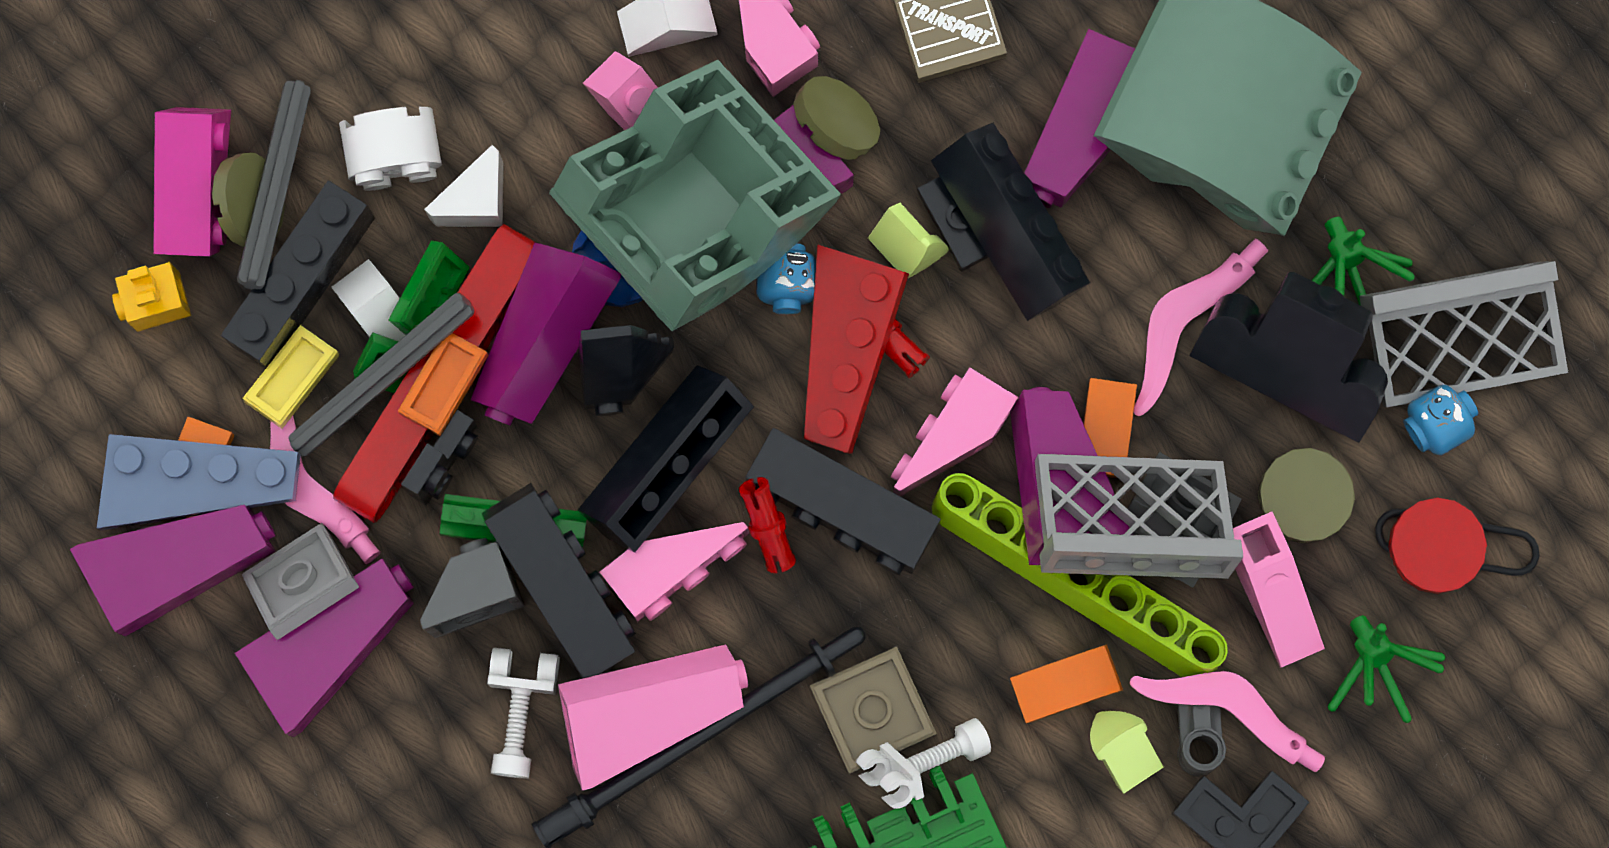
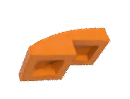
M1107 645L1010 678L1025 723L1034 722L1123 690Z

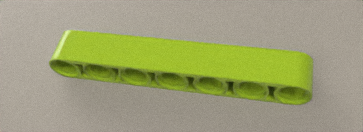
M964 473L952 474L942 482L932 503V514L941 518V526L1181 677L1215 672L1225 661L1228 653L1227 643L1217 630L1129 575L1083 574L1088 581V585H1078L1070 579L1068 573H1041V565H1029L1021 507ZM946 496H960L965 501L967 507L956 508L952 506ZM997 520L1005 526L1007 533L998 534L993 532L988 527L987 521ZM1109 596L1122 598L1128 605V611H1120L1113 607ZM1157 621L1162 623L1167 628L1169 637L1157 635L1152 630L1150 622ZM1192 647H1199L1207 652L1210 663L1198 661L1192 653Z

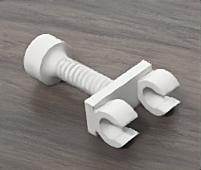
M493 647L487 684L492 688L510 689L513 695H511V709H509L511 714H508L510 719L507 721L509 722L506 729L508 733H506L507 738H505L506 743H504L506 747L501 753L493 754L491 774L529 779L531 759L527 758L522 750L524 746L522 745L524 743L523 739L525 738L523 734H525L524 729H526L525 724H527L525 720H527L526 715H528L526 710L529 709L528 701L530 697L528 696L531 695V692L556 694L560 657L554 654L540 653L537 680L511 678L509 676L513 651L511 649Z
M973 718L955 727L954 738L913 755L908 759H905L888 742L880 745V751L871 749L863 752L856 761L863 770L869 769L875 764L877 765L872 771L858 776L870 786L880 785L887 793L900 786L894 794L882 797L890 807L898 809L909 804L913 798L919 800L924 797L920 773L960 755H964L969 761H974L991 752V743L982 723L978 719Z

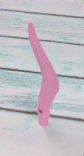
M1254 239L1239 255L1233 252L1220 267L1210 274L1171 290L1157 302L1150 316L1144 380L1141 392L1134 405V414L1136 416H1142L1148 412L1160 397L1173 364L1180 335L1185 326L1194 318L1213 307L1221 297L1232 294L1256 273L1253 267L1268 252L1265 245L1258 239Z
M294 416L291 417L283 429L270 421V449L294 451L288 439L289 435L296 430ZM300 458L296 501L286 502L285 504L318 523H323L324 526L335 534L345 549L352 547L365 564L372 562L379 556L380 551L366 535L369 528L356 513L334 500L333 494L307 473Z
M1221 671L1168 680H1154L1140 676H1134L1130 680V685L1133 689L1156 701L1182 705H1212L1228 710L1262 743L1291 764L1298 762L1311 771L1317 772L1325 761L1324 755L1306 745L1304 737L1289 729L1278 719L1254 686L1240 675Z

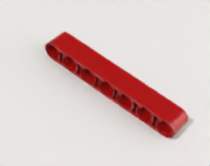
M506 224L498 228L457 292L464 295L471 302L475 312L472 317L453 332L455 335L484 351L487 350L500 329L535 241ZM433 350L409 369L334 491V500L373 523H376L384 515L400 490L401 483L434 435L433 432L398 412Z

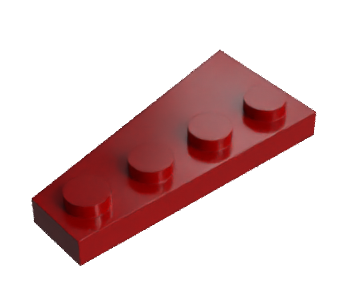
M817 245L804 439L852 454L909 273Z

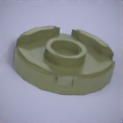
M827 76L813 77L796 93L793 105L797 121L802 128L807 124L808 128L813 132L810 138L824 151L836 157L852 160L857 159L860 155L865 156L878 143L880 127L875 113L869 103L847 84Z
M241 153L226 158L220 163L213 180L214 206L220 205V212L222 214V217L217 218L219 225L232 242L242 247L245 246L265 163V158L256 153ZM284 204V206H283V211H282V215H281V219H280V223H279L277 235H278L279 230H280V228H281V226H282V224H283L285 204Z
M1313 448L1291 450L1272 462L1262 475L1258 499L1264 515L1273 512L1284 538L1303 544L1322 541L1337 533L1351 516L1355 494L1353 481L1340 461L1327 452Z

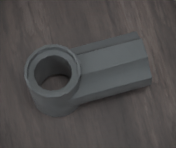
M1177 704L1179 731L1177 759L1179 765L1192 776L1201 777L1208 775L1222 763L1226 753L1225 742L1222 738L1220 707ZM1199 740L1209 744L1213 751L1212 762L1200 764L1194 761L1189 751L1191 742Z

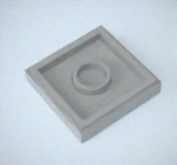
M323 523L315 526L241 574L268 629L277 640L359 588L342 554Z

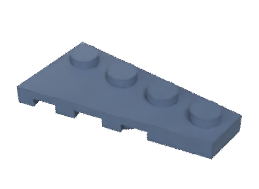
M109 434L97 529L108 530L118 528V526L161 522V520L185 516L193 517L244 504L249 508L296 501L301 454L296 451Z

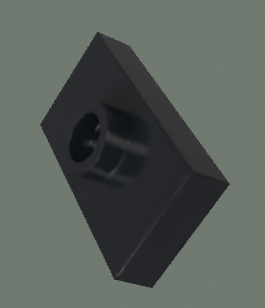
M940 176L917 188L920 199L961 272L989 258Z

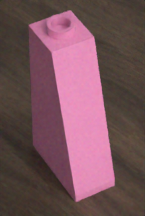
M725 644L558 684L573 770L581 789L593 788L743 708L741 689L748 687V679L743 661L741 659L735 661Z

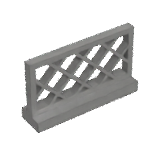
M1535 262L1360 295L1361 306L1370 310L1373 314L1369 330L1375 362L1382 366L1387 373L1388 384L1382 399L1383 407L1408 404L1433 389L1422 390L1427 381L1436 387L1445 385L1432 374L1446 353L1466 367L1455 384L1447 385L1455 390L1457 394L1463 390L1470 392L1568 373L1553 281L1558 280L1556 262ZM1541 292L1544 311L1534 325L1515 312V310L1527 294ZM1514 297L1508 306L1500 301L1501 299ZM1485 302H1490L1503 312L1490 333H1487L1470 321L1479 305ZM1468 306L1463 315L1454 309ZM1442 310L1458 320L1444 342L1424 329L1433 314ZM1423 314L1418 323L1408 318ZM1510 318L1530 331L1516 352L1496 339ZM1399 319L1413 329L1399 351L1385 342L1382 322ZM1545 324L1547 325L1548 334L1542 331ZM1465 326L1484 339V342L1471 361L1451 348ZM1419 335L1439 348L1425 370L1405 356ZM1537 336L1550 345L1553 365L1537 368L1523 358ZM1491 345L1511 358L1502 373L1497 376H1490L1478 367V364ZM1387 352L1394 357L1390 364L1388 363ZM1402 362L1418 373L1420 378L1410 392L1394 395L1391 376ZM1518 364L1527 369L1523 371L1513 372ZM1473 372L1481 377V379L1468 381Z
M1038 454L1035 459L1044 548L1039 555L1041 573L1228 579L1243 559L1241 540L1234 539L1223 461ZM1049 470H1065L1078 483L1065 494L1050 481ZM1099 472H1111L1125 485L1112 496L1093 478ZM1145 474H1158L1171 487L1159 498L1139 480ZM1191 475L1211 476L1213 493L1207 499H1204L1185 482ZM1083 487L1104 504L1093 517L1072 500ZM1130 489L1151 506L1140 518H1137L1119 502ZM1176 491L1197 508L1187 520H1184L1165 503ZM1053 500H1055V501L1057 502V504H1056L1054 507H1053ZM1062 508L1083 525L1077 533L1056 532L1055 515ZM1111 510L1130 529L1124 535L1111 534L1098 521ZM1157 511L1177 530L1171 536H1158L1144 523ZM1203 513L1218 526L1220 538H1206L1191 524Z

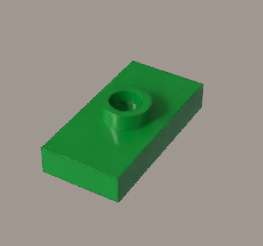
M431 240L388 321L407 335L452 295L457 293L470 267L443 242Z

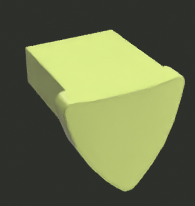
M901 203L887 209L868 237L895 269L909 273L908 278L928 268L949 251L948 246L937 235H930Z
M1101 711L1096 714L1090 731L1092 749L1097 759L1103 760L1118 788L1123 793H1126L1164 767L1145 734L1148 728L1143 719L1122 711Z

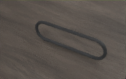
M1406 509L1389 510L1377 521L1375 527L1376 539L1386 552H1389V544L1385 541L1382 534L1383 525L1389 518L1400 516ZM1480 523L1485 531L1524 538L1532 548L1531 561L1521 569L1483 564L1480 570L1511 576H1522L1534 569L1540 557L1539 546L1529 533L1520 529Z

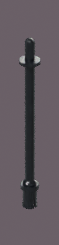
M852 627L822 647L814 638L808 642L813 653L743 696V708L634 765L590 794L581 793L577 795L574 792L567 796V803L537 822L531 823L537 836L546 848H551L552 845L582 826L585 829L590 828L595 824L593 819L597 817L600 809L819 670L823 669L830 677L837 674L831 663L862 644L866 638L865 631L861 627Z

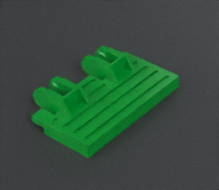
M940 765L929 769L931 782L937 788L946 809L930 816L922 798L919 800L913 798L910 803L919 822L912 824L905 806L877 816L866 822L875 840L871 844L868 843L850 802L840 806L842 819L846 827L850 829L858 848H1007L973 773L954 781L963 801L957 804ZM823 815L812 819L824 847L837 848L828 820H825Z

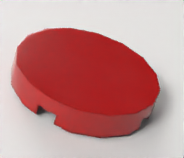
M1442 498L1419 501L1401 513L1391 529L1388 545L1390 557L1393 559V563L1397 568L1396 571L1403 581L1419 591L1435 594L1458 590L1473 580L1484 564L1487 547L1483 526L1473 512L1456 501Z

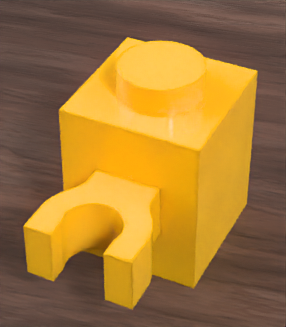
M170 262L151 268L147 266L127 271V275L115 278L119 293L112 295L116 313L120 321L126 320L137 332L192 316L180 272Z

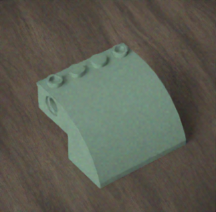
M1159 0L1093 136L1150 181L1189 186L1243 229L1285 236L1293 218L1298 212L1299 205L1310 181L1317 172L1318 164L1326 147L1337 129L1338 122L1350 96L1356 89L1362 72L1313 31L1259 0Z
M719 60L654 89L633 127L570 156L554 187L549 192L563 208L564 212L571 217L594 243L595 247L602 252L624 277L625 281L634 288L655 312L656 316L671 331L720 305L759 277L797 244L841 196V193Z

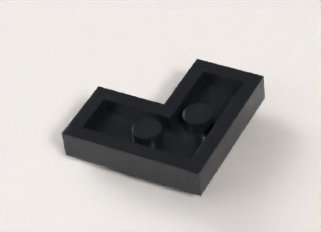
M457 410L434 447L428 443L426 444L401 483L410 496L426 506L432 497L437 500L442 497L453 478L448 473L457 457L464 460L477 442L478 435L473 433L477 425L472 418Z
M1273 771L1268 772L1241 806L1205 776H1202L1171 814L1211 848H1272L1310 802Z

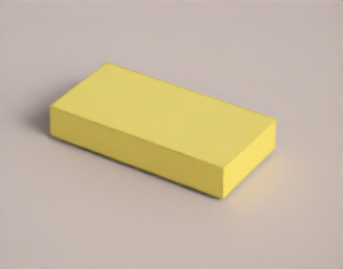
M300 325L243 397L244 403L283 429L339 357L338 351Z

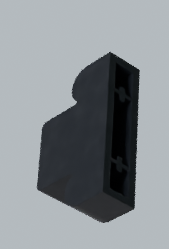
M1295 272L1287 273L1264 314L1259 312L1256 303L1248 296L1235 293L1221 297L1215 304L1189 355L1360 443L1377 415L1388 384L1387 373L1378 363L1369 359L1353 360L1365 339L1373 318L1372 312L1344 298L1338 290L1329 286H1321Z

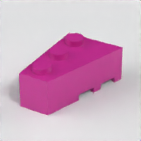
M175 107L155 112L154 254L212 256L220 252V245L226 244L227 235L221 229L217 219L222 217L220 205L214 206L212 188L214 176L220 163L228 158L230 109Z

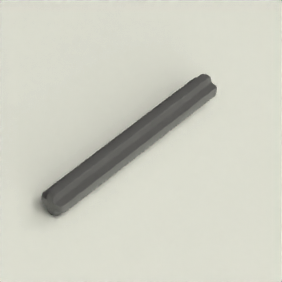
M301 80L287 81L282 89L237 275V282L249 290L262 289L265 286L311 93L310 87L304 85V82Z
M461 293L452 295L292 432L288 439L293 450L299 452L302 457L309 456L472 317L475 311L471 302Z

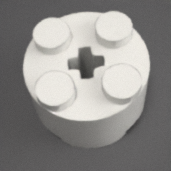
M406 107L367 112L353 116L355 126H352L346 120L341 121L339 126L348 179L355 181L356 185H363L365 191L391 187L390 178L409 177V182L411 183L436 179V169L442 166L433 109L430 107H419L420 116H408Z

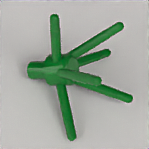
M1341 217L1331 218L1325 223L1324 226L1331 238V242L1327 246L1331 257L1312 279L1313 282L1321 285L1335 268V289L1344 296L1345 270H1347L1358 303L1361 306L1359 296L1365 295L1366 292L1357 266L1365 258L1407 281L1414 280V274L1402 267H1411L1413 265V261L1410 258L1364 246L1361 239L1365 236V231L1358 229L1355 232H1348Z
M1366 616L1356 617L1351 621L1350 627L1357 637L1355 649L1360 656L1328 704L1329 711H1336L1362 670L1364 703L1367 706H1371L1374 703V668H1377L1403 722H1411V715L1387 663L1396 655L1436 673H1442L1444 666L1435 661L1443 662L1445 660L1444 653L1392 643L1385 634L1387 630L1385 624L1380 623L1374 629Z

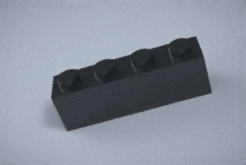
M994 122L966 133L931 160L1027 321L1056 307L1091 283L1083 271L1080 261L1072 253L1058 230L1055 220L1049 215L1035 192L1031 180L1023 172L1009 149L1006 139L1000 134Z
M328 180L270 263L265 286L262 289L251 290L220 336L233 348L266 369L297 328L303 324L374 221L375 217L369 207Z
M696 365L582 503L578 511L607 539L635 553L754 406L727 377Z
M775 428L771 430L745 477L746 481L753 478L756 489L759 488L757 477L768 479L775 505L777 502H780L793 509L794 512L791 517L814 530L821 524L836 533L833 538L834 541L856 553L859 552L861 547L878 556L875 560L876 564L899 576L903 570L913 574L941 518Z
M529 483L482 512L483 519L581 676L587 678L599 675L635 652L629 638L636 633L622 610L613 614L604 598L611 595L598 571L595 570L588 574L579 559L586 555V552L573 531L570 530L563 534L555 522L554 518L561 515V512L548 491L544 490L538 494L532 483Z

